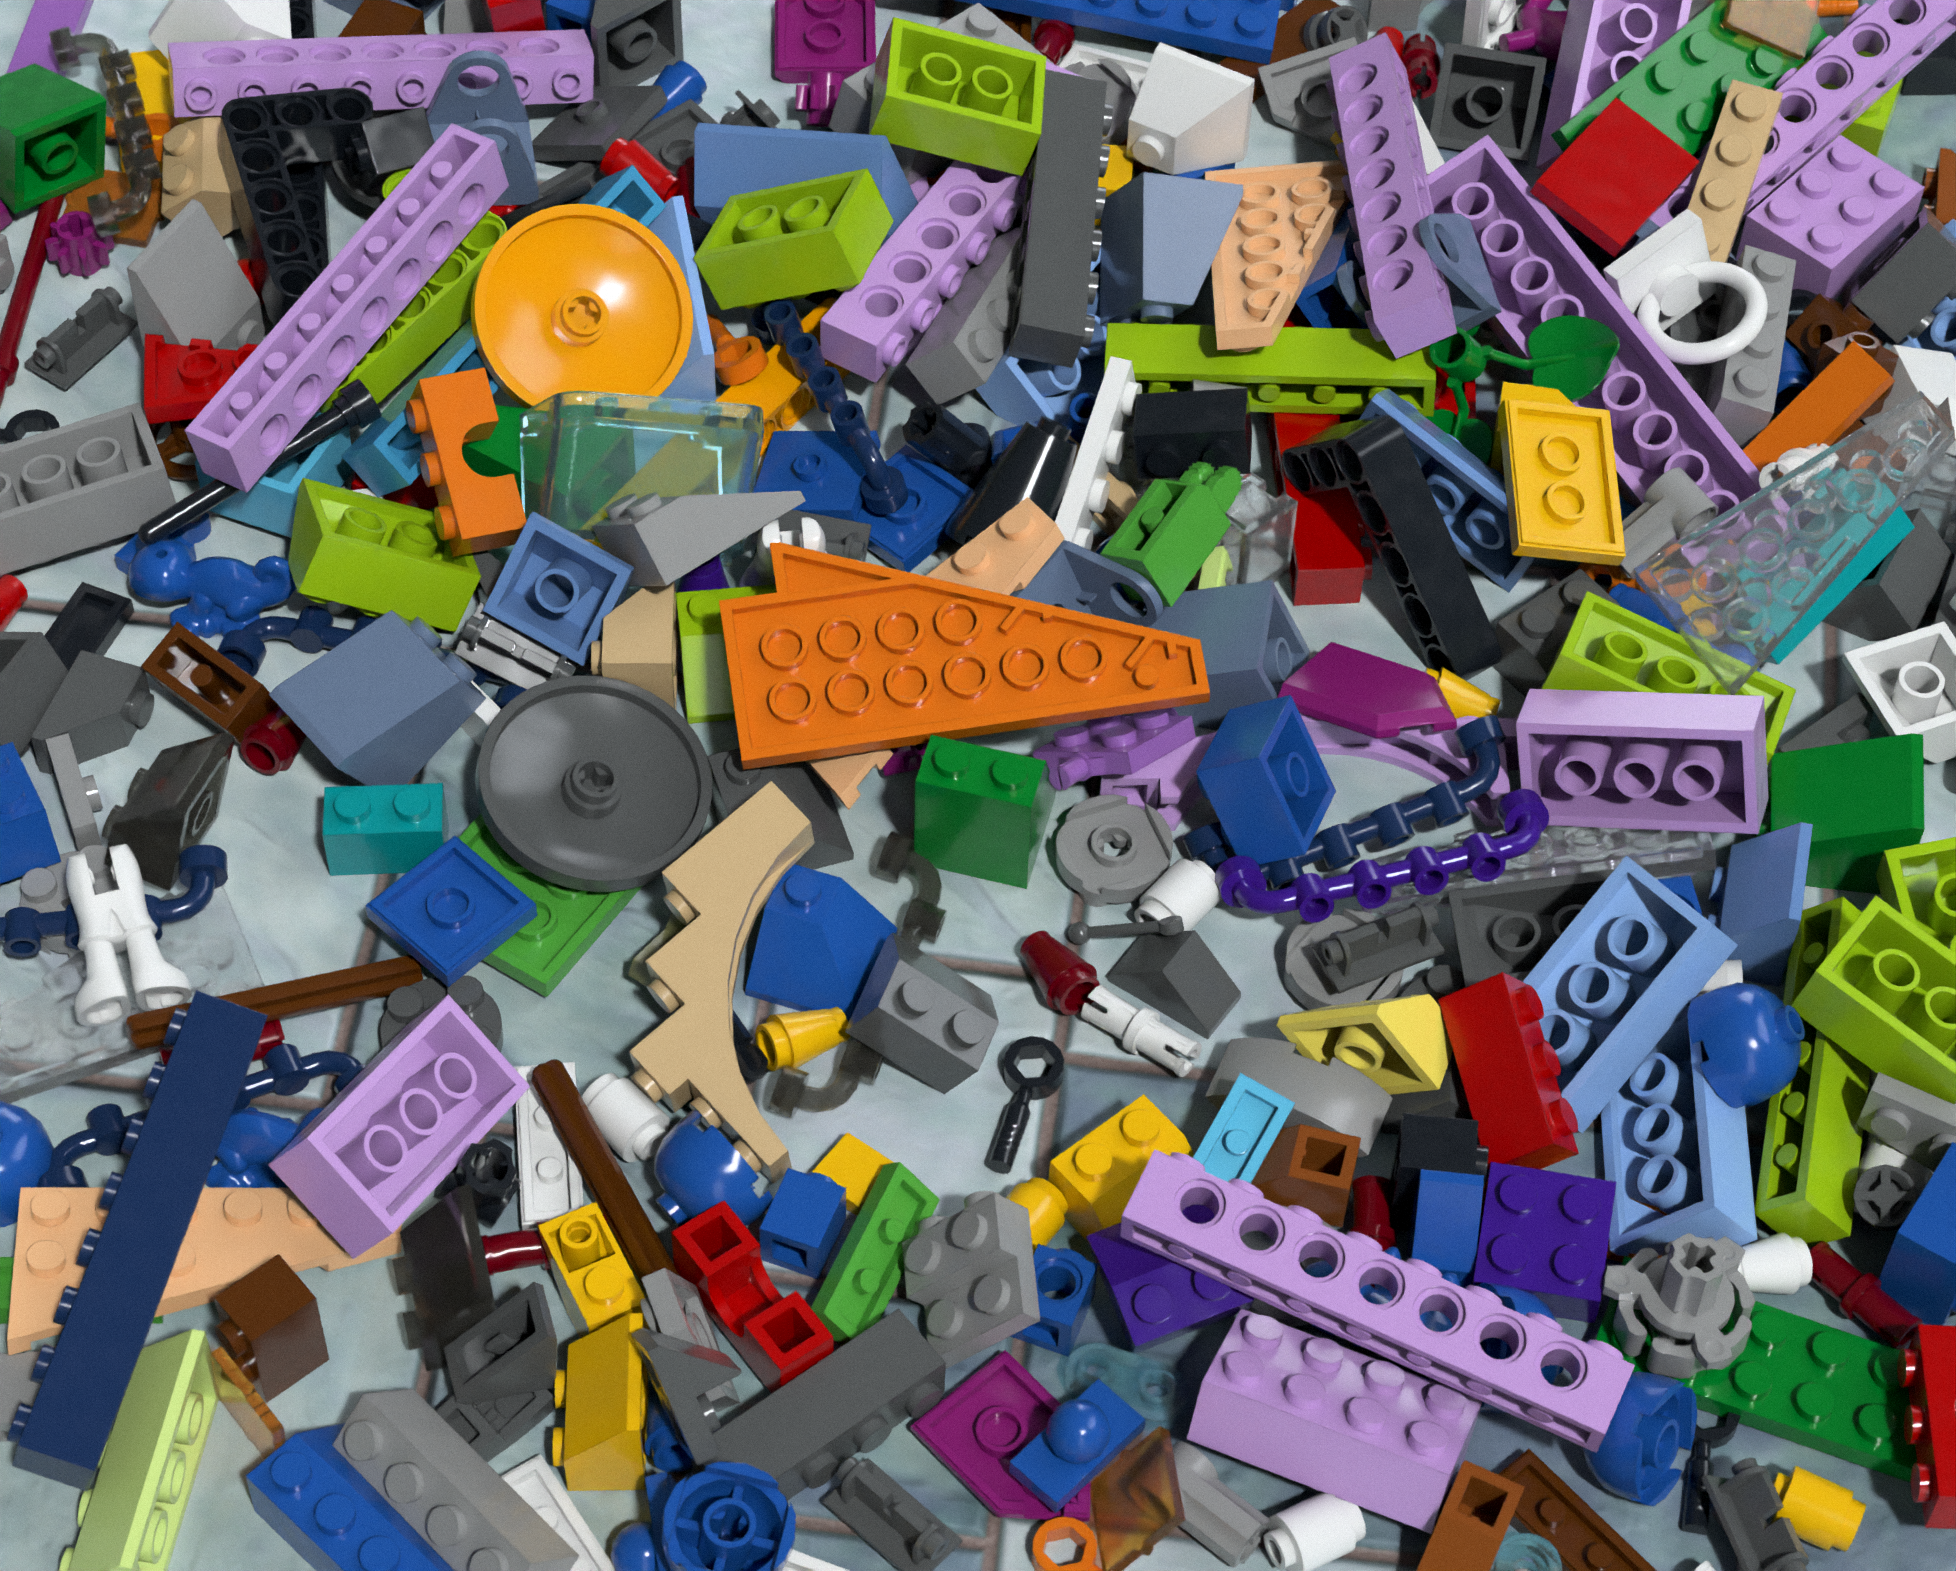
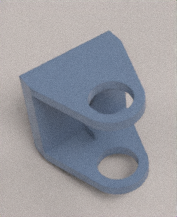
M482 50L470 51L459 55L448 65L426 111L434 143L451 123L494 140L509 186L492 206L527 205L538 200L539 187L529 117L506 61L495 53ZM473 66H487L498 73L497 80L492 85L482 89L467 88L459 83L458 78L464 70Z
M1460 213L1430 214L1421 219L1419 222V232L1425 249L1434 264L1447 278L1456 327L1468 331L1502 312L1470 219ZM1435 233H1436V234L1438 235V237H1439L1440 245H1439V243H1438V240H1437V238H1436ZM1350 260L1339 266L1337 270L1338 282L1351 309L1367 324L1365 312L1371 310V306L1363 301L1353 282L1354 279L1360 286L1359 277L1365 275V272L1358 260Z
M1066 540L1062 541L1025 589L1013 591L1010 596L1144 627L1153 625L1163 612V604L1158 592L1141 574ZM1117 582L1133 588L1143 598L1147 611L1139 610L1130 605L1121 596L1117 588Z

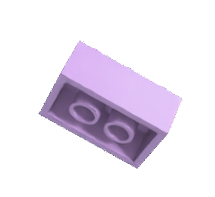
M1839 135L1746 216L1736 259H1739L1745 245L1796 260L1792 289L1808 290L1817 295L1820 293L1835 300L1851 286V282L1916 217L1925 187L1847 138Z

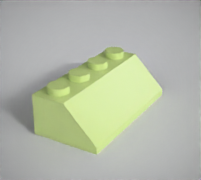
M191 1329L142 1349L118 1411L113 1430L110 1432L97 1468L100 1471L94 1489L89 1488L88 1492L84 1491L78 1510V1526L81 1527L76 1547H68L65 1550L59 1571H168L221 1395L205 1331Z

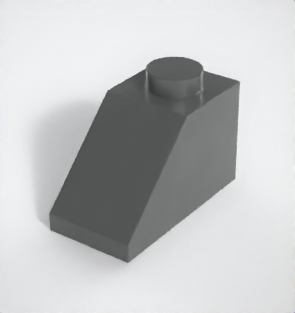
M81 650L31 736L40 772L50 775L54 774L45 740L68 733L78 764L127 747L138 727H144L149 722L153 713L154 695L150 693L146 672L139 666Z

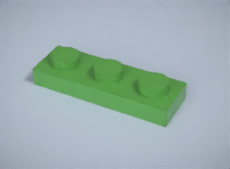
M901 1162L883 1165L811 1307L813 1312L833 1335V1339L841 1347L880 1321L905 1271L902 1242L919 1234V1223L928 1217H932L940 1200Z

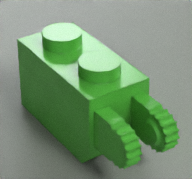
M1197 461V463H1192V466H1189V470L1185 471L1178 481L1155 479L1100 554L1141 574L1156 589L1163 606L1172 607L1231 526V522L1225 513L1235 501V496H1239L1238 493L1242 490L1241 485L1243 484L1241 482L1242 476H1240V471H1237V468L1223 465V467H1218L1219 469L1214 472V467H1211V464ZM1120 583L1129 599L1144 602L1143 598L1133 588Z

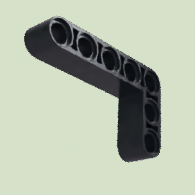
M335 88L242 97L229 101L222 109L218 155L267 314L275 326L320 275L286 165L343 159L342 150L348 147L346 139L361 122L372 120L373 102L368 95L354 88Z
M1379 415L1333 425L1283 452L1282 463L1285 473L1291 484L1302 494L1308 495L1345 487L1348 488L1430 669L1440 671L1441 667H1444L1467 681L1500 662L1501 648L1410 443L1395 419L1389 415Z

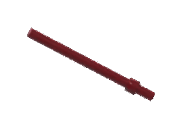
M66 193L40 203L0 332V408L6 388L11 386L16 378L19 368V360L16 355L48 254L45 240L52 237L50 224L51 222L57 223Z

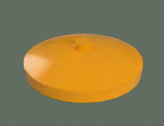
M566 204L546 208L525 217L506 231L495 243L484 259L474 283L471 298V325L475 344L486 369L501 389L522 407L543 412L552 411L622 420L636 414L653 402L672 383L680 371L691 342L693 310L689 288L678 262L666 245L651 230L637 220L610 208L589 204Z

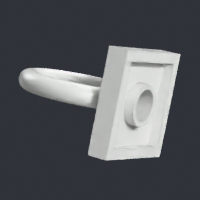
M1688 208L1603 269L1606 282L1668 359L1675 363L1701 365L1731 357L1756 338L1767 317L1768 301L1761 283L1750 272L1739 266L1710 260L1702 220ZM1716 283L1728 285L1736 289L1744 297L1746 310L1742 320L1732 331L1720 338L1701 343H1687L1677 341L1664 333L1665 329L1717 292Z

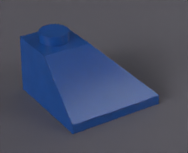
M794 864L782 876L772 891L765 907L745 994L798 1011L839 1007L846 1015L849 1023L887 937L891 933L898 935V928L842 878Z

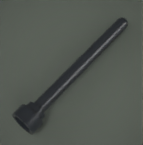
M356 379L338 390L339 397L332 401L333 407L306 423L260 478L344 426L349 430L357 425L363 429L382 417L377 403L366 386L359 379ZM215 479L143 523L139 527L138 537L145 544H154L241 490Z

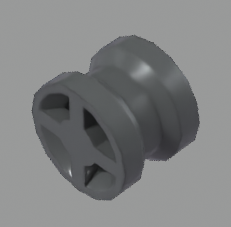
M1347 5L1312 15L1304 28V42L1308 51L1353 37L1356 38L1357 44L1368 39V28L1364 17L1357 9Z
M1890 1165L1874 1166L1864 1172L1855 1185L1853 1195L1856 1209L1863 1220L1873 1228L1884 1231L1900 1229L1918 1199L1916 1185L1909 1174L1898 1167Z

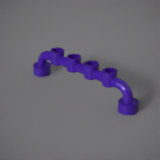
M1518 789L1507 794L1497 808V817L1507 836L1493 839L1487 833H1475L1466 838L1461 847L1436 852L1432 847L1420 846L1411 850L1405 860L1380 866L1374 860H1361L1355 863L1347 874L1322 879L1317 874L1306 873L1297 877L1291 884V887L1274 891L1266 890V879L1260 866L1253 858L1235 856L1227 859L1219 866L1215 874V883L1223 901L1231 907L1246 908L1255 913L1278 914L1298 910L1305 921L1311 923L1321 922L1333 912L1334 901L1356 896L1362 907L1375 909L1383 906L1390 899L1391 887L1413 883L1419 893L1434 895L1446 887L1450 873L1470 869L1473 876L1479 881L1488 882L1495 880L1504 872L1506 867L1505 860L1526 854L1536 846L1542 832L1548 825L1549 812L1535 791Z

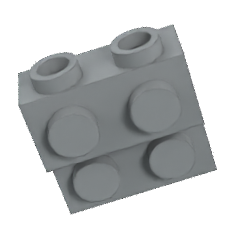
M978 1191L968 1195L964 1200L965 1209L950 1217L932 1216L922 1220L918 1225L919 1234L902 1242L907 1298L924 1305L927 1342L945 1361V1369L1040 1321L1029 1210L993 1191Z

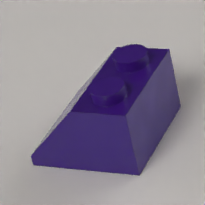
M1200 1204L1190 1205L1182 1211L1186 1219L1197 1224L1207 1223L1215 1218L1212 1210ZM1121 1223L1086 1236L1132 1355L1239 1313L1241 1308L1249 1310L1254 1302V1297L1120 1237Z

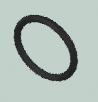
M588 181L578 182L500 218L505 222L508 231L511 226L533 213L553 206L566 205L585 196L591 190V184Z

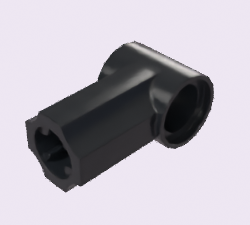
M924 401L911 409L910 417L902 427L905 441L934 464L971 489H974L993 465L991 459L992 444L987 429L978 423H963L940 404L932 405Z
M495 1138L488 1143H471L463 1158L445 1182L439 1197L493 1228L521 1183V1180L516 1178L518 1170L512 1161L513 1149Z

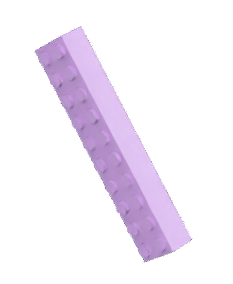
M1486 135L1428 174L1427 179L1434 214L1460 213L1471 221L1502 312L1486 320V323L1511 355L1522 359H1533L1528 347L1531 332L1541 323L1559 316H1581L1596 320L1609 327L1619 337V350L1601 383L1589 395L1572 403L1577 407L1610 410L1618 490L1627 502L1638 508L1644 503L1643 498L1646 491L1661 475L1673 468L1680 467L1719 508L1717 517L1703 533L1688 542L1682 543L1678 541L1666 551L1680 571H1705L1708 581L1705 593L1712 598L1713 607L1732 595L1717 575L1732 559H1736L1742 568L1748 562L1753 563L1762 573L1801 534L1797 517L1784 501L1779 498V495L1772 498L1763 492L1759 484V470L1544 203L1530 193L1532 188L1490 136ZM1534 369L1524 370L1532 380Z

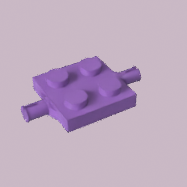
M1174 708L1138 712L1133 716L1118 715L1090 719L1080 726L1058 730L1053 734L1054 740L1034 750L1033 756L1037 759L1046 760L1050 771L1049 780L1051 785L1057 790L1062 788L1066 790L1078 781H1086L1092 776L1134 774L1193 740L1196 736L1192 716H1178Z

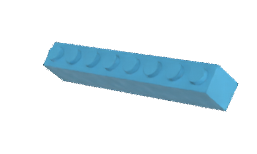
M633 165L599 180L578 203L613 209L637 220L645 227H648L667 206ZM471 318L381 413L382 417L372 422L341 455L377 497L411 485L422 473L420 455L425 453L420 433L413 434L411 432L406 416V401L410 400L418 380L485 367L475 344ZM485 367L493 396L500 386L494 381Z

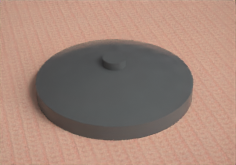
M569 676L535 685L516 696L500 710L490 724L480 748L475 772V788L480 812L492 836L501 848L525 869L549 882L567 888L591 892H614L639 887L662 877V871L697 843L711 806L712 775L707 754L695 731L663 699L637 685L622 680L601 676Z

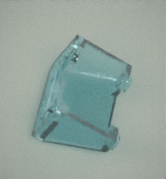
M567 391L554 394L519 414L521 496L526 520L534 511L590 543H600L592 526L608 517L605 508L618 499L633 493L636 494L638 499L653 492H657L659 497L754 493L764 434L763 409L759 406L595 391ZM746 538L719 553L722 567L732 566L733 559L744 553Z

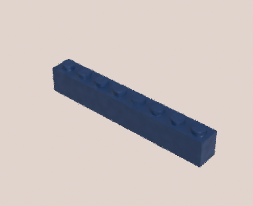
M198 990L194 994L188 1011L176 1007L163 1042L174 1046L167 1065L155 1061L142 1095V1097L152 1100V1104L146 1119L133 1116L120 1151L131 1156L125 1173L121 1175L113 1171L111 1172L98 1206L100 1209L109 1211L102 1231L89 1228L80 1250L76 1265L87 1268L79 1289L69 1285L66 1286L53 1322L63 1325V1331L56 1347L44 1343L35 1364L30 1381L41 1384L34 1405L30 1406L20 1403L11 1425L7 1441L18 1444L12 1464L13 1467L88 1492L260 1041L268 1015Z

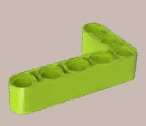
M411 169L397 171L386 179L382 187L384 200ZM489 210L485 213L319 408L321 413L333 407L332 401L339 397L338 390L356 379H359L366 386L375 402L379 404L471 317V298L478 271L492 247L507 231L505 222L499 216Z

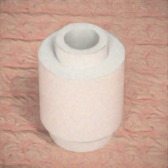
M1178 859L1140 897V906L1134 912L1136 921H1160L1165 917L1178 915L1183 920V931H1191L1221 899L1219 889L1215 883V872L1202 861L1194 860L1192 862L1187 859Z
M607 1073L596 1079L582 1096L605 1141L626 1162H635L640 1159L645 1161L656 1155L661 1141L668 1134L667 1130L670 1119L630 1079L619 1078L614 1073Z
M1321 1492L1272 1515L1269 1518V1532L1264 1535V1543L1270 1559L1277 1568L1281 1570L1286 1568L1288 1571H1312L1352 1552L1355 1549L1356 1542L1364 1539L1366 1526L1358 1505L1337 1498L1333 1494Z

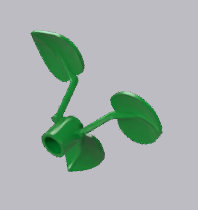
M1559 316L1541 323L1531 332L1528 347L1533 359H1522L1494 350L1490 345L1482 346L1472 336L1478 331L1481 323L1468 331L1456 327L1457 334L1430 344L1429 352L1432 361L1449 376L1446 384L1453 392L1458 406V414L1456 415L1447 409L1434 410L1433 416L1424 417L1446 434L1455 437L1464 448L1488 466L1492 454L1493 431L1482 420L1467 419L1469 406L1462 389L1463 382H1469L1478 378L1483 373L1486 362L1494 360L1522 370L1534 369L1532 376L1534 386L1558 389L1571 402H1575L1589 395L1601 383L1619 350L1620 339L1609 327L1596 320L1581 316Z

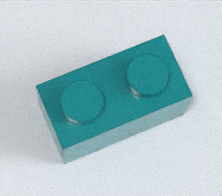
M443 783L324 787L323 841L330 876L407 873L448 841L449 823Z

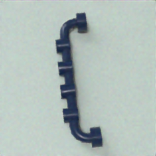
M777 299L767 301L758 306L753 311L751 317L758 339L766 345L775 346L778 344L786 347V352L795 375L801 379L808 380L816 407L820 411L830 414L839 442L843 446L851 447L862 464L866 475L861 481L860 488L869 510L877 514H890L902 508L909 496L902 473L897 468L886 465L878 447L870 436V428L862 406L856 401L847 400L848 396L838 370L834 367L825 366V360L817 338L810 333H803V326L795 305L791 301Z
M309 605L302 609L298 619L269 616L251 622L242 630L229 631L224 635L217 651L253 677L258 673L267 653L263 643L265 640L273 638L289 640L303 652L317 653L323 647L335 648L377 620V618L362 616L356 620L353 629L349 630L334 627V619L326 609ZM442 641L437 645L445 656L450 652H455L454 650L441 648ZM460 657L477 674L473 679L477 686L482 685L486 680L505 685L498 689L493 700L500 709L527 690Z
M1489 715L1478 718L1463 725L1454 733L1463 757L1476 756L1477 766L1472 775L1457 782L1447 781L1427 790L1423 795L1406 802L1387 804L1373 811L1369 816L1355 822L1331 826L1319 832L1313 838L1305 855L1260 864V869L1266 881H1270L1273 891L1291 887V884L1297 877L1305 874L1302 867L1324 859L1328 870H1336L1352 864L1361 857L1357 845L1375 838L1379 839L1383 849L1399 846L1415 836L1411 824L1431 816L1437 828L1450 826L1466 818L1469 815V811L1465 803L1475 800L1489 791L1498 778L1501 762L1497 746L1505 741L1506 736L1497 716ZM1220 821L1202 826L1183 838L1191 861L1199 860L1205 862L1215 874L1219 866L1229 859L1226 852L1232 848L1223 839Z
M195 845L186 848L180 853L179 880L182 885L189 888L188 892L183 896L175 899L160 900L156 896L145 894L148 913L158 927L154 935L156 941L160 940L163 935L162 924L191 919L205 909L213 898L214 889L226 883L228 879L227 854L223 849L213 845ZM72 903L65 908V911L40 913L29 907H17L7 911L4 917H0V941H4V949L10 955L17 957L35 955L41 950V937L65 935L66 945L72 949L80 950L78 948L79 924Z
M278 1045L270 1049L264 1056L263 1061L266 1069L246 1075L233 1112L246 1109L252 1099L272 1092L283 1096L296 1094L308 1085L309 1080L329 1074L339 1076L334 1084L336 1095H338L368 1064L362 1065L358 1059L345 1052L327 1050L301 1057L295 1045ZM146 1099L148 1109L125 1117L121 1107L112 1103L102 1104L92 1109L86 1117L88 1129L63 1139L53 1149L49 1170L39 1178L37 1187H89L83 1170L72 1166L73 1163L81 1157L95 1152L104 1156L121 1153V1147L133 1116L146 1119L152 1100Z

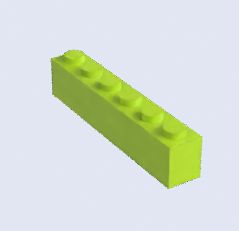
M1107 323L1104 374L1110 356L1131 360L1136 383L1142 385V394L1189 391L1192 379L1247 387L1250 412L1362 415L1371 399L1377 393L1388 388L1401 399L1414 405L1423 416L1434 415L1436 364L1430 357V345L1396 359L1386 341L1377 342L1372 336L1370 329L1282 327L1273 346L1258 347L1248 352H1237L1232 349L1217 350L1215 325Z
M1844 896L1802 910L1801 922L1788 960L1783 997L1785 1006L1792 1005L1817 968L1862 913ZM1800 1017L1803 1022L1805 1036L1804 1039L1800 1040L1801 1057L1796 1076L1785 1089L1770 1097L1755 1215L1778 1233L1783 1232L1790 1237H1800L1810 1248L1816 1246L1821 1241L1828 1243L1851 1236L1855 1202L1853 1195L1857 1183L1863 1128L1857 1125V1121L1867 1100L1870 1068Z

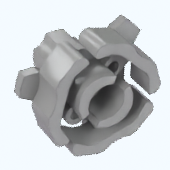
M1688 1233L1675 1241L1668 1242L1663 1256L1657 1259L1658 1253L1654 1249L1643 1248L1626 1265L1607 1266L1603 1282V1294L1618 1300L1613 1319V1330L1621 1344L1622 1350L1629 1356H1637L1642 1353L1647 1330L1635 1317L1633 1309L1642 1310L1643 1315L1649 1321L1648 1327L1653 1336L1646 1361L1647 1369L1650 1372L1683 1379L1690 1378L1695 1373L1703 1370H1721L1728 1367L1744 1351L1752 1328V1322L1749 1318L1755 1303V1297L1744 1276L1738 1271L1744 1258L1745 1250L1726 1236L1716 1241L1713 1238H1700ZM1732 1313L1735 1328L1729 1334L1723 1335L1720 1330L1728 1323Z

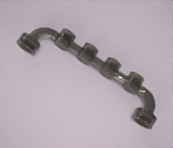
M70 26L49 31L51 44L61 71L82 66L80 55L89 53L99 55L98 60L107 87L106 94L114 116V128L121 146L122 161L130 183V190L125 196L112 201L108 191L87 197V203L100 238L120 233L119 221L132 217L142 210L151 197V181L162 178L161 169L153 147L143 150V147L153 145L154 140L145 114L135 116V114L146 111L137 81L127 83V81L138 79L132 56L128 48L119 51L114 41L103 34L89 32L73 35Z
M891 831L880 855L876 875L899 883L903 874L906 873L914 877L918 882L917 895L909 905L898 936L919 949L922 940L935 944L944 925L947 910L937 907L941 897L942 883L939 872L934 865L925 857L912 851L914 839ZM853 1037L845 1049L834 1081L822 1088L808 1086L810 1074L786 1064L774 1088L769 1110L791 1119L795 1116L798 1108L813 1112L835 1110L848 1102L857 1090L860 1081L872 1086L874 1085L884 1056Z

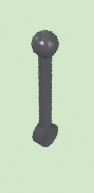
M1178 915L1165 917L1160 921L1089 926L1085 922H1076L1070 926L1068 936L1073 943L1082 945L1087 943L1090 938L1160 932L1164 936L1174 935L1184 930L1182 917Z

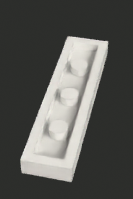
M1110 356L1055 520L1065 538L1064 540L1075 543L1090 551L1093 543V530L1089 528L1094 513H1102L1105 509L1110 489V483L1106 480L1111 463L1118 465L1122 458L1126 442V433L1122 432L1127 415L1135 416L1136 395L1142 394V385L1136 383L1132 361Z

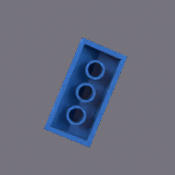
M345 1423L294 1434L246 1475L254 1511L316 1571H454L332 1446Z

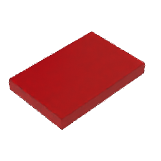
M1616 97L1541 175L1530 190V193L1615 258L1692 174L1700 161Z

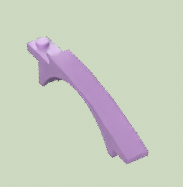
M1300 714L1319 755H1348L1389 763L1414 772L1437 785L1447 781L1457 782L1469 777L1476 770V756L1463 757L1454 733L1463 725L1479 717L1464 716L1456 718L1457 728L1453 730L1432 732L1431 724L1400 728V735L1397 737L1376 739ZM1518 717L1498 718L1506 736L1505 741L1497 746L1501 762L1498 778L1489 791L1475 800L1465 803L1486 827L1502 826L1497 817V808L1501 800L1511 792L1508 770H1520L1516 731ZM1217 732L1194 738L1134 774L1101 775L1099 796L1112 794L1128 797L1127 804L1136 805L1145 810V804H1147L1163 816L1171 831H1176L1188 812L1203 798L1198 786L1196 770Z

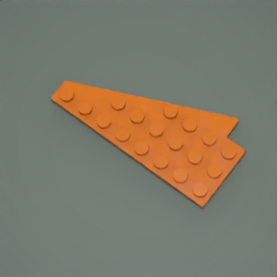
M770 543L777 592L719 600L743 770L925 744L929 742L931 735L948 739H959L1207 703L1210 701V689L1200 639L785 543Z

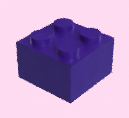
M1491 1162L1472 1285L1476 1286L1483 1282L1516 1287L1535 1295L1546 1303L1554 1317L1595 1323L1601 1301L1617 1182Z

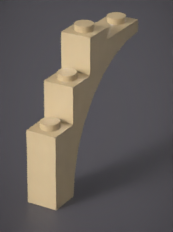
M770 781L662 871L668 893L663 897L665 904L684 925L690 924L646 960L652 981L647 988L653 998L666 1012L671 1014L676 1009L678 1010L633 1047L629 1053L636 1070L631 1079L655 1104L662 1099L674 1113L694 1098L689 1105L692 1110H697L702 1114L701 1122L707 1128L711 1125L716 1129L721 1127L735 1142L732 1146L754 1172L757 1173L761 1170L774 1184L785 1175L788 1168L792 1169L788 1150L759 1113L741 1075L734 1048L733 996L741 954L757 914L782 876L815 843L811 821Z

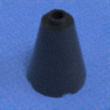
M1041 416L1038 424L1026 421L949 520L945 533L963 545L966 537L970 539L975 538L1026 497H1029L1055 522L1069 482L1077 444L1068 439L1072 430L1045 416Z

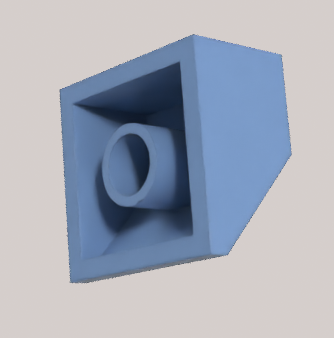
M533 511L529 515L483 611L584 666L591 658L592 641H602L603 617L623 603L635 567Z
M1800 822L1731 845L1725 868L1714 867L1708 901L1718 902L1717 915L1708 913L1706 919L1738 944L1726 960L1741 959L1743 980L1776 987L1780 986L1801 922L1813 824Z

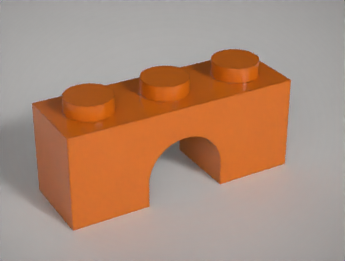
M485 367L419 379L410 400L406 401V416L411 432L413 434L420 433L425 453L420 455V467L426 486H434L439 506L435 507L434 517L440 539L442 541H449L453 557L515 545L527 520L514 474L498 477L482 476L474 472L467 465L462 455V446L470 442L489 439L499 421Z

